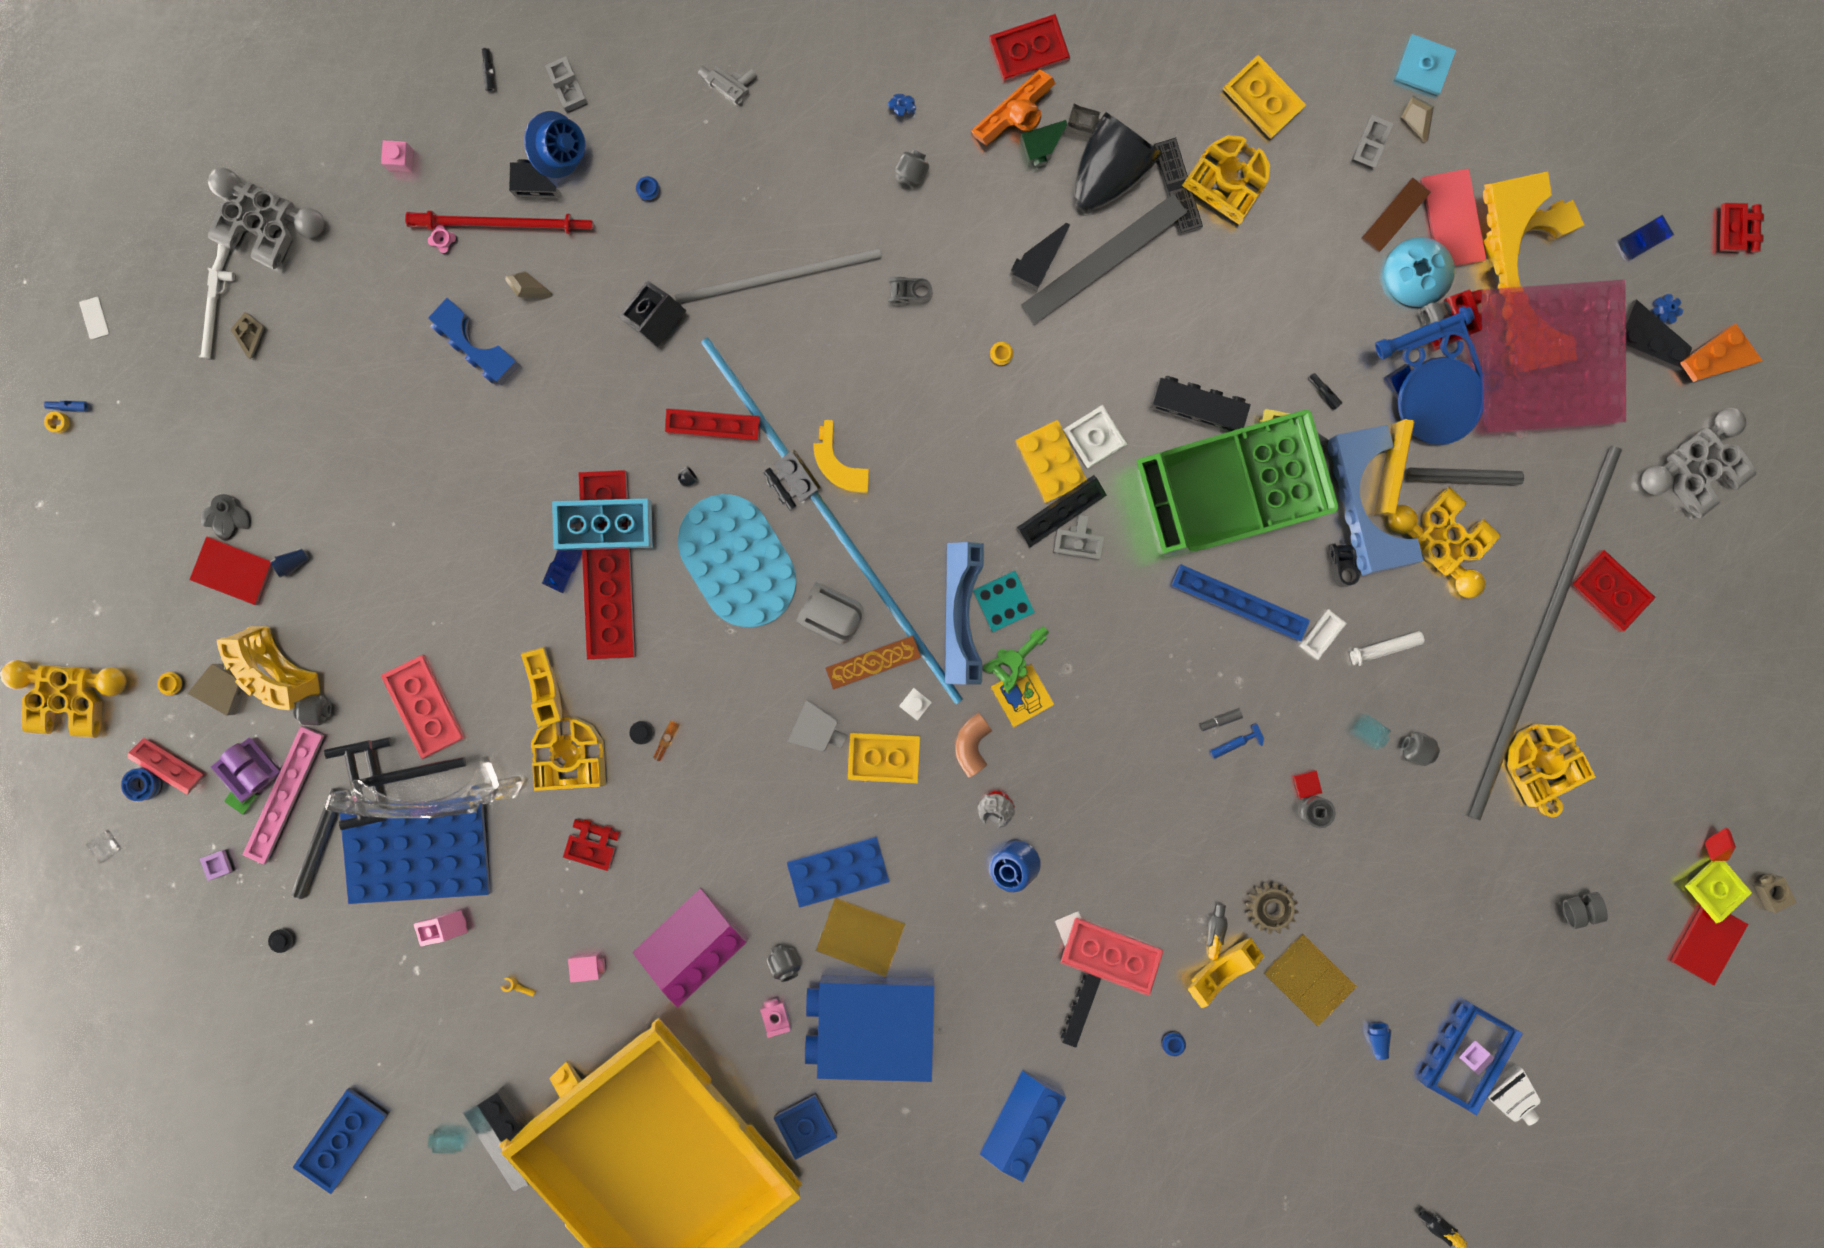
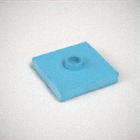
M1412 34L1395 80L1438 96L1441 93L1456 50Z

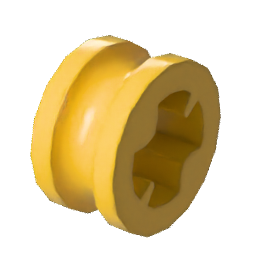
M55 411L46 415L44 425L51 432L63 433L69 428L70 420L66 414ZM53 420H61V425H53Z
M1558 797L1552 799L1554 801L1553 805L1556 808L1554 811L1550 810V813L1548 812L1549 808L1546 806L1547 802L1539 806L1540 812L1548 817H1557L1563 811V803Z

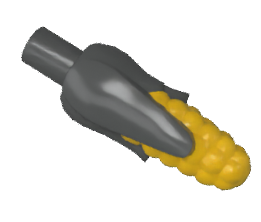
M1217 904L1215 915L1211 916L1208 925L1207 946L1209 947V958L1212 960H1216L1219 957L1218 955L1220 954L1221 946L1224 945V938L1228 928L1227 918L1224 916L1226 909L1224 904Z

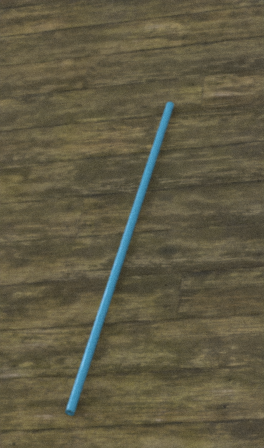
M705 338L701 341L702 345L752 416H760L761 429L781 457H784L789 453L788 449L710 338ZM818 492L810 496L811 500L907 636H914L921 656L955 704L962 701L963 698L953 684H945V672Z

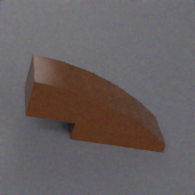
M1412 177L1362 238L1380 252L1431 192Z

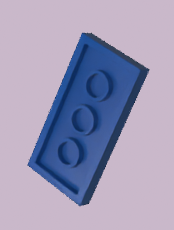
M877 836L787 862L799 908L890 882Z
M348 1088L292 1168L329 1194H332L387 1114Z

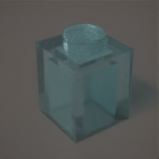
M1362 714L1349 733L1370 748L1378 750L1383 748L1389 741L1390 737L1388 735L1391 730L1368 714Z

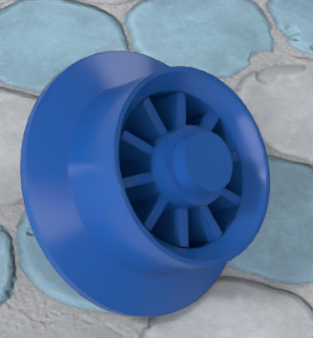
M545 111L537 114L531 119L525 131L524 145L527 157L533 167L544 176L550 178L568 176L576 169L585 153L586 143L581 128L574 121L559 112Z

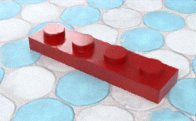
M666 408L665 432L759 440L760 416Z

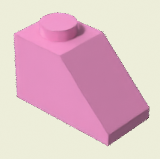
M461 910L414 924L420 946L444 942L468 933L466 928L467 922Z

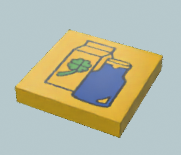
M1032 664L1025 667L1027 669V676L1025 678L1018 677L1017 684L1010 694H1007L1002 681L991 686L1013 728L1054 705Z

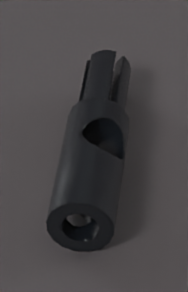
M483 48L482 67L485 91H494L496 88L490 49Z
M1316 373L1310 375L1309 379L1319 389L1318 391L1321 395L1324 396L1334 409L1338 408L1343 402L1327 384L1323 383Z

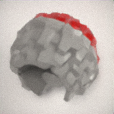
M994 790L981 799L978 805L980 820L986 824L989 815V819L992 822H997L999 817H1001L998 829L1006 826L1015 814L1013 801L1002 791Z

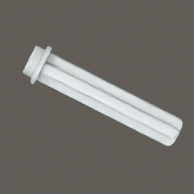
M1421 631L1414 632L1362 649L1354 648L1350 652V658L1354 665L1362 666L1363 662L1423 645L1425 638Z

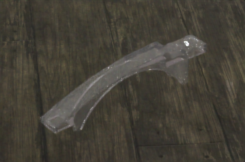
M487 756L481 757L474 776L464 787L444 798L417 802L394 799L374 791L357 779L350 781L352 789L330 793L325 808L327 811L383 818H437L475 813L480 803L488 804L498 799H512L517 796L523 783L520 776L498 780Z

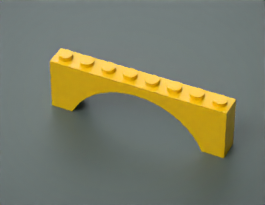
M1548 171L1485 184L1483 199L1485 204L1488 205L1489 214H1487V224L1492 231L1490 244L1496 255L1494 269L1496 274L1499 275L1500 281L1498 294L1503 301L1501 314L1507 326L1505 339L1507 344L1510 345V366L1514 371L1524 372L1577 360L1573 336L1554 330L1534 313L1523 294L1518 275L1519 245L1526 225L1538 207L1552 196Z

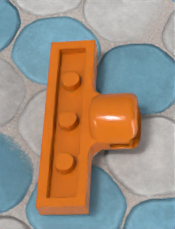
M1039 69L971 130L973 136L987 146L1010 125H1015L1022 131L1035 129L1041 121V110L1034 103L1056 84L1053 77Z

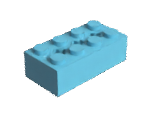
M651 500L552 501L553 549L653 548ZM626 518L631 522V526H628L627 530L625 527H622V523L626 522ZM603 519H605L608 525L602 531V528L598 527V523H602ZM579 520L584 523L580 531L575 528V524H579Z

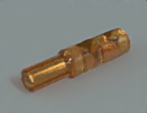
M672 720L669 721L653 756L655 760L656 758L657 761L661 760L679 727L678 723ZM665 734H669L671 736L670 741H665Z

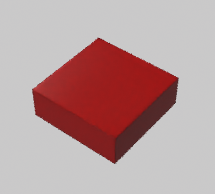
M1317 770L1293 776L1299 799L1323 793Z

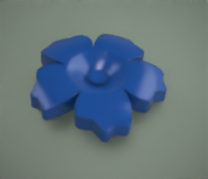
M896 94L888 102L889 109H894L898 116H904L905 111L907 113H915V100L909 95L905 97L904 94Z

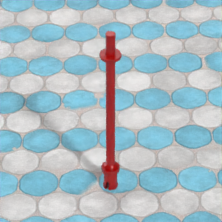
M429 210L427 213L406 212L405 215L407 227H427L428 230H433L437 225L560 228L565 229L566 234H571L572 229H593L594 227L593 220L572 219L571 214H566L565 219L438 216L434 211Z

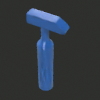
M1258 724L1251 725L1254 733L1248 736H1240L1211 750L1210 753L1213 759L1245 745L1248 740L1254 737L1263 746L1264 737Z

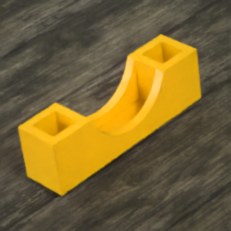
M1563 199L1550 205L1551 210L1543 212L1542 209L1535 211L1526 225L1522 238L1528 231L1540 230L1550 234L1556 240L1583 227L1584 222L1574 200L1565 203ZM1492 231L1486 233L1487 238L1483 240V245L1491 267H1494L1496 255L1495 251L1491 248L1490 239Z

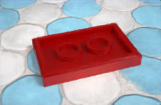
M1056 14L989 36L1004 82L1070 60Z
M206 536L189 580L250 604L258 605L272 565L268 559Z
M1601 550L1571 582V586L1621 632H1624L1656 598L1605 550Z
M1701 906L1674 953L1671 962L1715 986L1749 924L1731 914L1722 922L1716 923Z

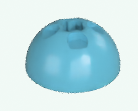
M1427 237L1411 238L1397 245L1389 254L1384 266V281L1390 294L1399 302L1412 307H1424L1441 300L1450 290L1455 277V264L1449 250L1440 242Z

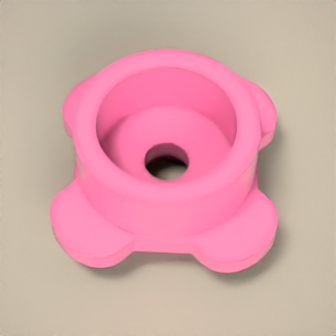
M438 225L428 238V243L430 246L439 248L441 253H447L448 247L452 242H455L456 236L452 232H447L444 226Z

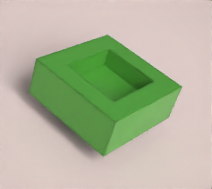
M230 792L224 802L242 815H245L259 797V794L255 793L245 802L241 803Z

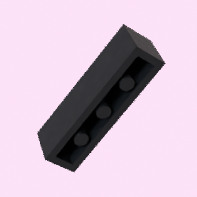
M1165 376V378L1158 380L1150 408L1227 431L1244 428L1251 404L1245 403L1246 399L1238 396L1228 398L1223 396V392L1210 389L1209 392L1201 390V386L1195 383L1181 384L1178 383L1177 378Z

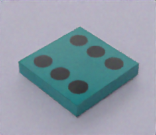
M1016 571L973 590L992 633L1035 613Z

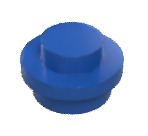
M642 177L636 184V192L644 200H652L659 194V184L653 177Z
M1171 1032L1163 1038L1162 1047L1168 1055L1179 1056L1186 1048V1041L1181 1034Z

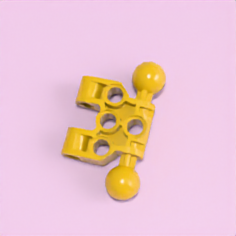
M1450 486L1442 491L1421 513L1422 528L1417 524V514L1413 508L1407 505H1398L1396 513L1387 517L1390 529L1399 534L1407 533L1412 539L1418 538L1424 559L1432 563L1444 576L1450 574L1456 580V590L1461 596L1469 599L1480 596L1486 587L1484 576L1476 570H1466L1460 563L1480 560L1500 538L1501 534L1485 519L1477 522L1468 533L1461 524L1456 523V515L1464 508L1467 502ZM1432 513L1438 516V524L1432 522ZM1450 529L1456 534L1455 540L1449 538L1448 531ZM1467 545L1472 548L1473 554L1471 557L1466 554L1465 548ZM1434 546L1438 547L1440 550L1439 557H1436L1433 554L1432 550Z
M12 660L1 671L2 681L9 688L18 690L27 687L30 683H35V688L22 698V730L25 733L51 734L55 723V713L66 712L69 717L68 728L70 736L97 738L101 730L103 701L92 688H96L102 695L113 697L122 693L127 684L126 676L123 672L113 667L104 668L98 674H92L88 668L40 665L38 669H32L24 661ZM63 673L67 677L66 683H63V681L61 680V676ZM38 695L42 698L41 705L37 702ZM61 696L65 699L64 707L60 703ZM85 698L89 702L88 709L85 708V706L83 705V701Z

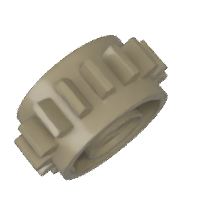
M1265 882L1261 889L1256 886V893L1249 894L1250 898H1252L1251 902H1246V905L1250 907V911L1246 912V914L1251 917L1253 916L1250 922L1253 925L1259 923L1257 929L1262 931L1266 928L1268 934H1271L1273 930L1280 934L1281 928L1284 927L1287 930L1290 929L1288 924L1290 922L1295 923L1296 920L1293 916L1299 913L1294 905L1298 904V901L1291 899L1294 893L1292 891L1285 893L1287 887L1282 885L1278 888V883L1273 882L1272 886ZM1271 902H1276V912L1269 914L1267 906Z

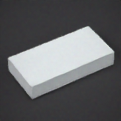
M1327 609L1300 643L1299 647L1316 660H1319L1347 623L1330 609Z

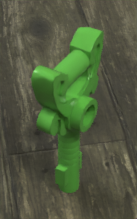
M1044 626L1039 630L1035 629L1030 634L1031 639L1018 652L1014 650L1007 652L1005 649H1000L997 654L998 658L986 663L983 666V672L987 674L994 673L1003 682L1007 694H1010L1017 684L1018 677L1025 678L1027 676L1024 658L1037 644L1041 646L1047 640L1046 636L1049 634V631ZM1006 665L1010 667L1013 673L1011 675L1007 674L1000 666Z

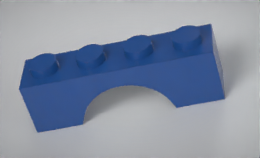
M446 298L428 317L433 322L431 328L440 336L443 334L447 335L450 338L448 343L457 352L462 349L467 354L465 359L475 368L479 365L484 370L482 375L492 384L496 381L502 385L520 366L499 345L490 349L473 347L468 340L466 332L469 316L449 298Z

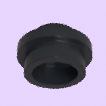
M638 721L631 726L629 735L634 743L642 745L652 739L653 729L649 723Z
M284 929L273 931L268 938L270 949L276 953L286 952L290 949L293 942L291 934Z

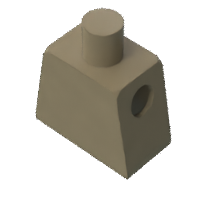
M211 664L189 690L188 694L222 714L229 716L235 715L244 691L235 682L237 679L230 668L226 669L221 664Z

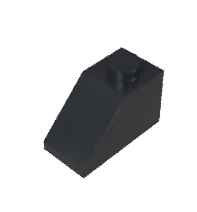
M518 159L517 162H510L509 191L514 196L560 197V191L546 176L538 172L529 160Z

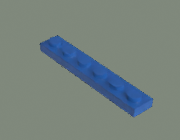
M1182 564L1179 565L1171 584L1176 589L1299 642L1302 641L1310 622L1305 617Z

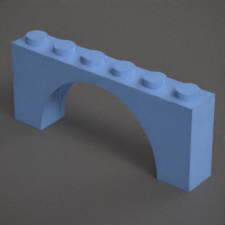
M1388 425L1338 434L1329 439L1327 446L1328 453L1332 457L1334 464L1333 473L1338 480L1340 488L1339 497L1344 503L1346 511L1345 520L1351 530V543L1357 554V567L1361 570L1362 576L1412 566L1423 561L1418 538L1402 539L1386 534L1372 523L1361 503L1360 482L1366 466L1376 455L1394 448Z

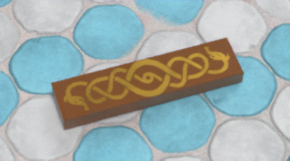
M910 636L828 666L825 669L834 690L921 658L914 636Z

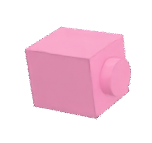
M383 140L381 164L388 171L412 172L413 148L407 142Z
M600 952L572 955L568 959L570 983L599 980L602 977V973H605L604 958H600Z

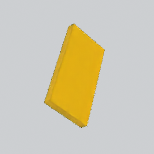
M1404 419L1392 424L1391 438L1394 448L1388 450L1386 454L1374 513L1375 516L1384 517L1395 514L1397 511L1414 426L1413 420Z

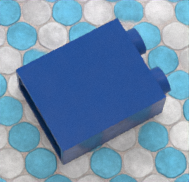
M822 975L819 988H807L806 1017H819L818 1035H806L805 1064H817V1079L932 1082L934 978Z

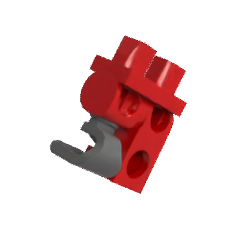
M1469 289L1445 298L1443 304L1433 302L1421 308L1428 325L1441 321L1446 315L1451 317L1458 314L1460 307H1470L1474 314V320L1466 325L1469 336L1486 328L1485 326L1494 321L1490 310L1480 313L1477 308L1478 304L1485 302L1482 290L1471 292ZM1452 334L1447 345L1457 342L1462 338ZM1442 337L1432 341L1435 351L1440 349Z

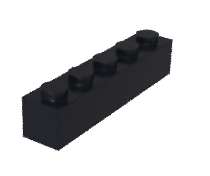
M1088 973L1082 975L1080 983H1082L1081 987L1077 989L1075 994L1077 997L1076 1001L1072 1002L1070 1007L1072 1012L1070 1016H1067L1065 1024H1067L1066 1028L1062 1030L1060 1035L1062 1043L1077 1047L1101 978Z

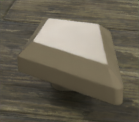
M1413 95L1401 118L1426 142L1429 139L1434 106Z
M526 271L505 277V281L517 297H550L552 294L551 291Z
M244 312L230 330L247 358L252 359L265 327L247 312Z

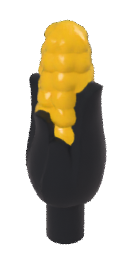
M1424 1209L1419 1212L1418 1217L1427 1223L1426 1227L1432 1234L1445 1241L1450 1247L1452 1245L1456 1248L1467 1247V1242L1458 1234V1229L1452 1227L1445 1219L1439 1215H1431Z

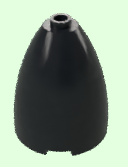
M1105 112L1091 134L1079 164L1075 183V197L1078 199L1076 204L1087 211L1089 208L1095 210L1114 201L1138 183L1163 153L1118 119Z

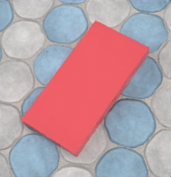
M1469 169L1421 178L1422 185L1431 192L1426 197L1425 203L1432 239L1440 242L1449 250L1455 267L1484 262L1486 255Z
M421 655L380 675L421 759L427 758L465 739L425 655Z
M1075 918L1060 963L1149 996L1164 950Z

